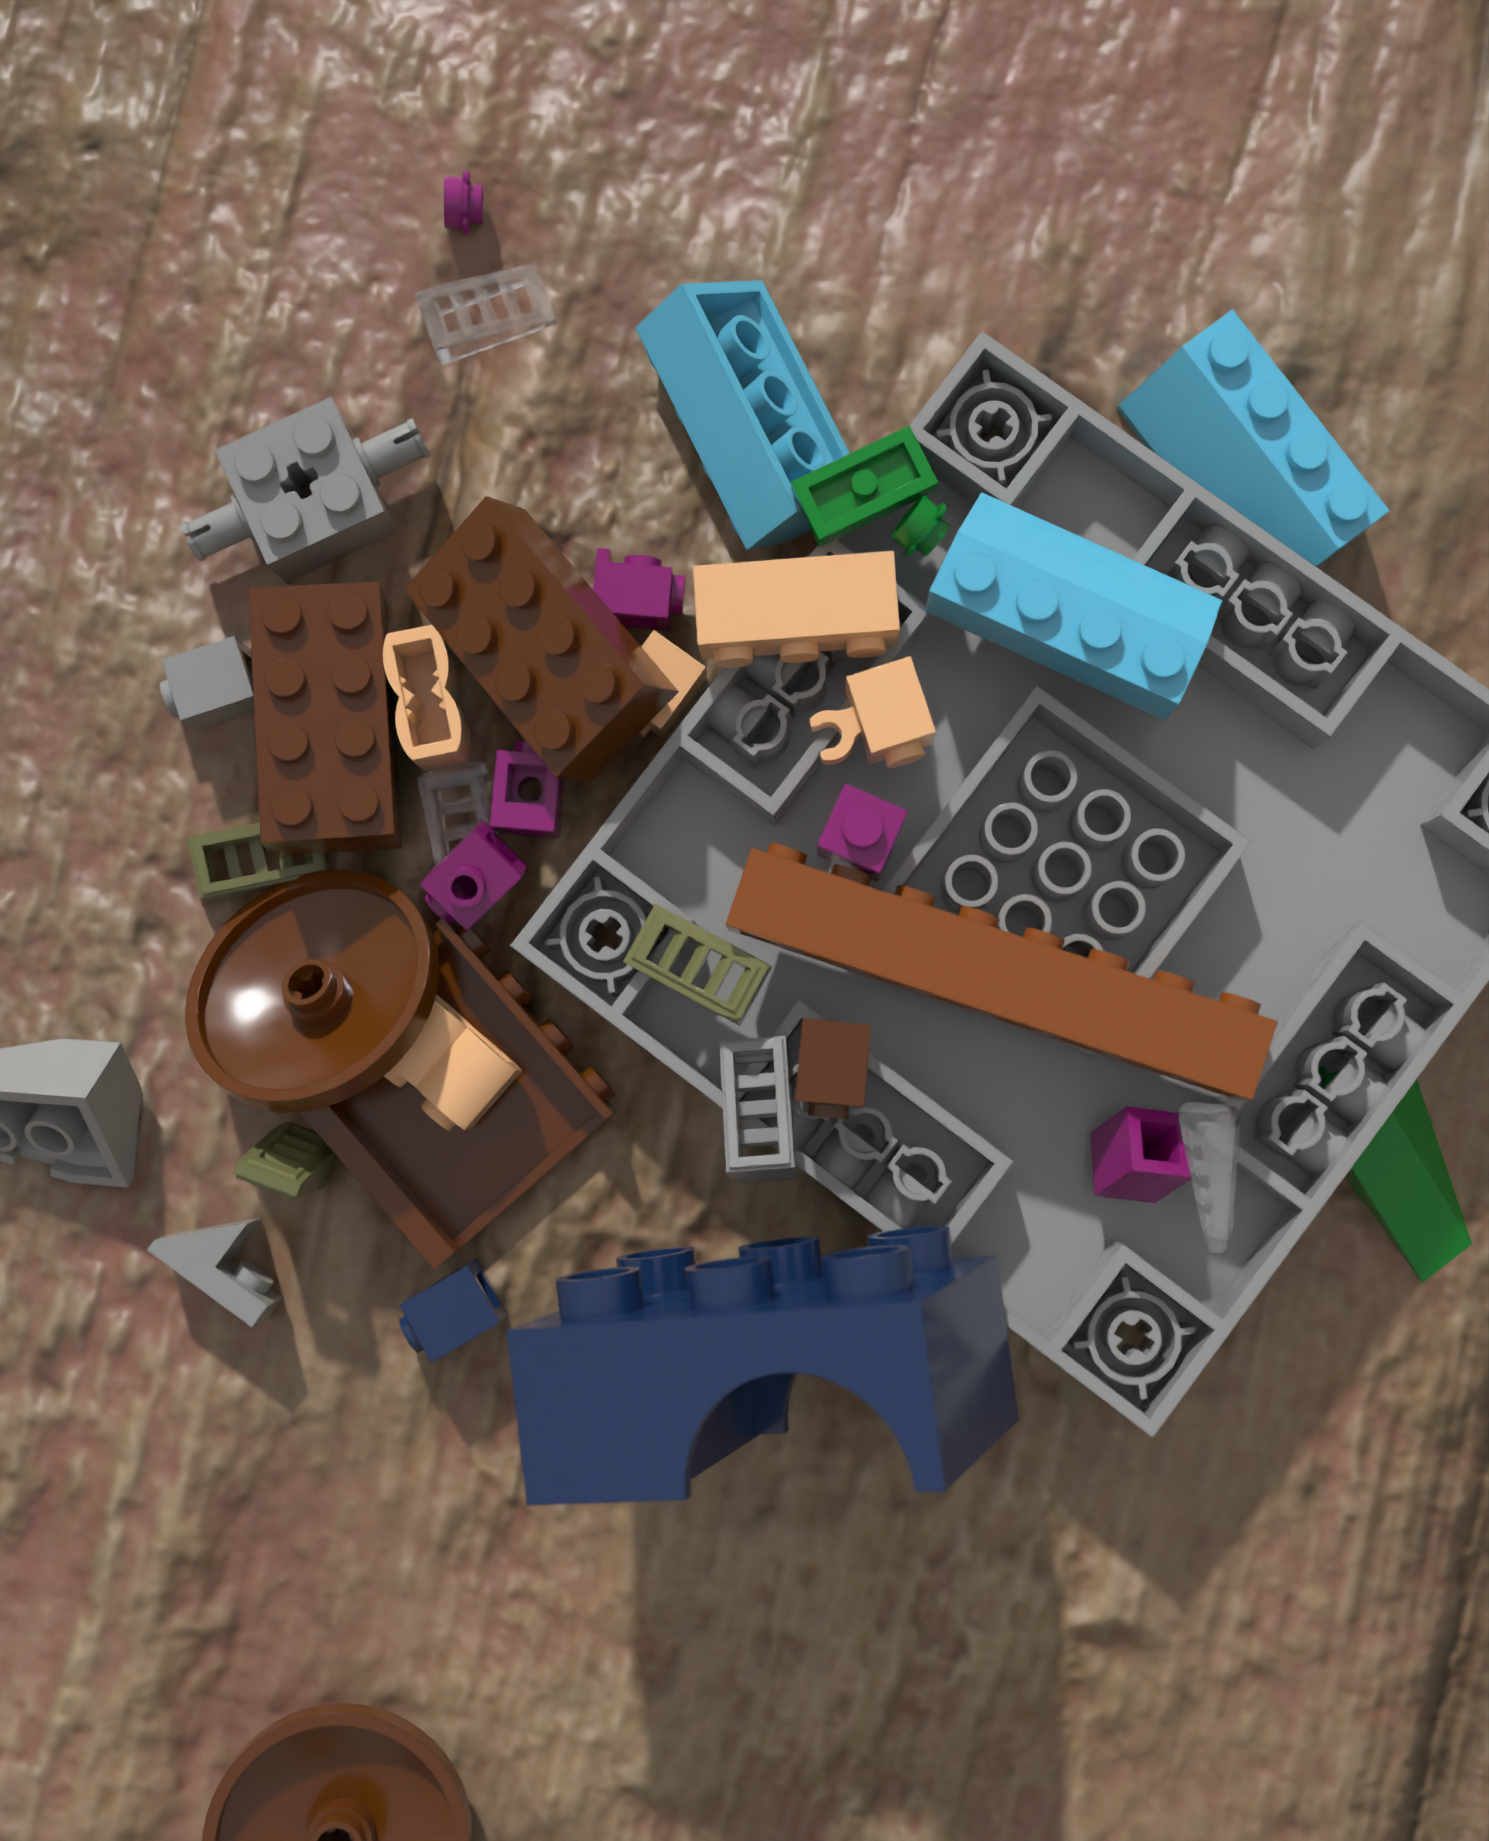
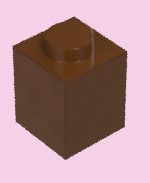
M802 1019L795 1101L809 1102L808 1116L849 1120L850 1106L864 1107L871 1032L870 1024Z

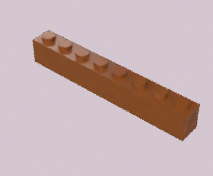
M770 843L767 852L751 847L725 924L729 931L1238 1101L1253 1100L1278 1022L1258 1015L1261 1008L1260 1003L1226 992H1221L1218 1001L1193 993L1194 981L1164 971H1155L1153 980L1128 972L1129 960L1105 951L1091 949L1088 958L1062 950L1065 942L1063 938L1038 929L1026 928L1023 937L997 929L1000 918L966 906H961L959 915L934 908L933 905L936 899L934 896L911 887L897 885L895 893L891 894L870 887L871 876L851 867L833 864L831 873L805 865L808 855L784 845Z

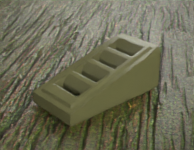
M260 823L187 837L202 905L266 891L278 884L298 879L301 875L328 870L325 855L312 854L304 855L306 864L298 866L293 865L292 856L278 857L280 869L268 871L261 844ZM248 844L255 874L242 876L236 847ZM223 851L229 879L217 882L211 853Z
M657 904L653 906L623 961L627 965L739 1026L772 969L770 964ZM666 925L675 930L676 933L659 964L656 965L647 960V957ZM690 938L699 943L682 976L678 977L671 973L670 970L687 939ZM712 950L722 957L704 990L693 985V982ZM736 963L745 968L728 1001L724 1002L715 996L731 967Z
M286 1122L275 1127L237 1161L233 1174H236L238 1179L294 1199L324 1188L337 1156L317 1132L291 1122Z

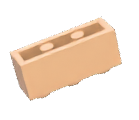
M894 551L693 566L698 647L702 660L714 659V665L717 667H743L754 662L753 656L780 654L782 662L803 663L819 659V651L845 649L848 657L870 658L885 654L886 646L898 645L900 627Z

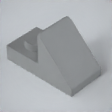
M260 1218L172 1233L155 1239L147 1249V1251L250 1327H254L269 1318L283 1298L270 1288L273 1280L262 1269L248 1261L242 1260L239 1265L233 1261V1258L261 1221Z

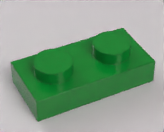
M910 425L791 481V491L819 547L917 501L922 495H930L936 492L938 488V481Z

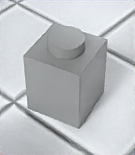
M232 636L161 660L167 680L160 682V690L164 703L173 718L179 717L180 721L199 731L254 712L251 649L237 637Z

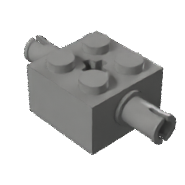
M332 397L214 450L234 492L231 495L232 502L190 522L181 523V528L186 537L190 536L191 539H188L187 542L199 561H204L210 555L251 538L253 542H257L267 566L287 583L398 532L377 487L381 485L379 478L422 458L426 459L430 457V453L413 418L408 419L404 424L361 442L359 437H354L347 420ZM310 485L312 495L302 499L303 489Z

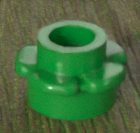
M922 495L899 521L890 537L904 548L902 552L904 557L911 556L916 550L926 557L942 540L950 527L942 519L947 510L944 502L937 506L925 495Z

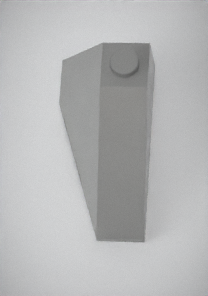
M62 1038L0 1048V1161L15 1165L18 1158L22 1156L52 1165L50 1176L71 1183L128 1188L134 1179L141 1086L121 1042Z

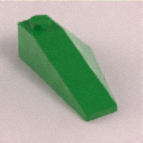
M1319 1066L1318 1073L1323 1076L1321 1087L1324 1088L1338 1071L1326 1075L1327 1070L1324 1066ZM1416 1079L1346 1174L1345 1178L1423 1283L1472 1245L1418 1080Z

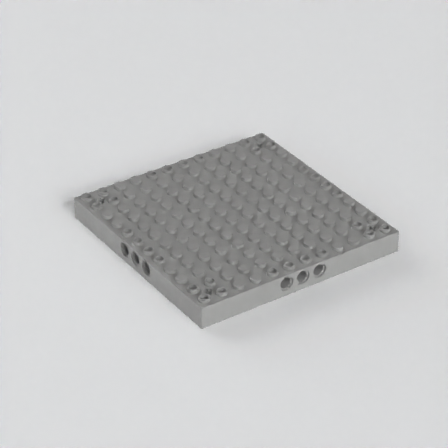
M982 331L910 424L938 481L937 491L926 497L937 506L942 502L947 506L942 519L950 527L942 540L926 557L918 550L909 557L902 555L904 548L890 536L902 517L915 503L913 502L821 547L817 545L809 556L818 557L894 551L900 627L898 645L886 646L885 654L870 658L848 657L845 649L819 651V659L803 663L782 662L780 654L753 656L754 662L750 665L723 668L510 946L721 1108H723L719 1041L786 1036L797 1166L882 1231L920 1226H948L950 1228L953 1258L997 1255L1006 1325L1153 1438L1489 981V689ZM994 428L1003 432L1002 438L995 436L989 443L980 438L981 432L989 434ZM981 492L1222 600L1208 644L1180 704L1165 721L925 612L929 590L959 528ZM911 656L936 730L933 744L923 747L926 755L917 761L895 768H887L885 760L869 764L860 737L855 741L852 752L844 761L834 765L822 764L820 752L836 747L841 741V735L836 729L831 727L812 732L809 719L821 711H839L851 707L845 691L847 676ZM845 783L907 810L905 823L878 883L870 880V887L891 894L895 893L897 885L911 887L936 898L933 905L934 908L959 915L961 906H966L1000 918L997 929L1023 937L1026 928L1038 929L1063 938L1065 942L1062 950L1085 958H1088L1091 949L1105 951L1129 960L1128 972L1153 980L1155 971H1164L1194 981V994L1218 1001L1221 992H1226L1260 1003L1261 1008L1258 1015L1278 1022L1253 1100L1238 1101L729 931L725 924L751 847L767 852L770 843L784 845L808 855L805 863L806 866L831 873L835 863L817 856V844ZM655 904L771 965L772 969L740 1026L623 962ZM616 922L620 923L622 927L616 932L617 935L623 938L620 946L616 950L605 946L597 953L594 947L600 941L593 937L595 929L600 924L610 929ZM666 925L664 926L647 960L656 965L659 964L676 933L675 930ZM690 938L687 939L670 970L671 973L678 977L682 976L699 943ZM712 950L710 951L693 985L704 990L722 957L721 955ZM734 963L715 997L727 1002L745 968ZM803 1018L871 1025L864 1107L850 1106L849 1120L808 1116L809 1102L795 1101ZM774 1062L736 1065L737 1076L774 1073ZM1321 1065L1327 1070L1326 1075L1338 1071L1324 1088L1321 1087V1080L1324 1076L1318 1073V1067ZM776 1090L738 1092L739 1102L776 1099ZM1126 1106L1188 1114L1194 1178L1155 1203L1095 1196L1090 1133ZM777 1117L740 1120L749 1129L778 1127ZM771 1145L779 1151V1145ZM1141 1319L1143 1324L1137 1330L1145 1335L1142 1343L1137 1348L1130 1343H1126L1119 1350L1117 1345L1123 1339L1115 1334L1118 1325L1124 1321L1128 1325L1134 1326Z

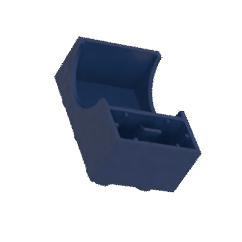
M920 1226L874 1233L866 1237L868 1247L834 1252L822 1257L818 1237H790L746 1244L738 1247L739 1258L722 1259L700 1264L696 1262L694 1247H672L635 1252L617 1257L616 1268L579 1272L557 1278L556 1287L559 1310L506 1330L526 1504L557 1505L687 1500L692 1496L691 1479L759 1435L784 1434L789 1431V1399L797 1373L827 1379L843 1386L864 1400L881 1416L898 1440L908 1461L915 1493L946 1492L1019 1420L997 1255L953 1258L950 1228L948 1226Z

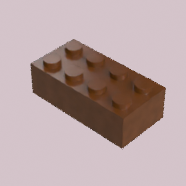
M486 496L404 588L407 595L556 778L594 781L679 692L523 508Z
M380 581L248 588L261 844L273 857L402 849L393 694L383 664V646L385 637L389 633L388 610Z

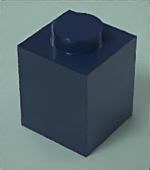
M477 1258L412 1295L399 1305L405 1315L399 1319V1323L406 1340L415 1352L419 1353L424 1350L431 1363L499 1324L508 1314Z

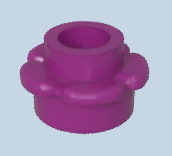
M464 170L463 177H444L445 229L463 230V235L467 236L470 234V223L483 224V185L471 184L470 172Z

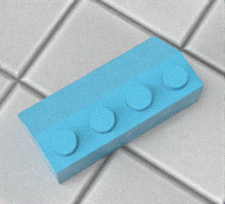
M762 280L680 284L635 329L647 351L651 365L657 371L675 407L678 419L684 425L702 461L706 475L712 481L730 517L733 529L740 536L746 550L785 543L811 530L791 491V481L850 454Z
M1233 309L1184 344L1117 407V411L1144 446L1316 567L1365 532L1390 511Z
M981 492L959 528L929 590L925 612L1165 721L1180 704L1208 644L1222 600Z

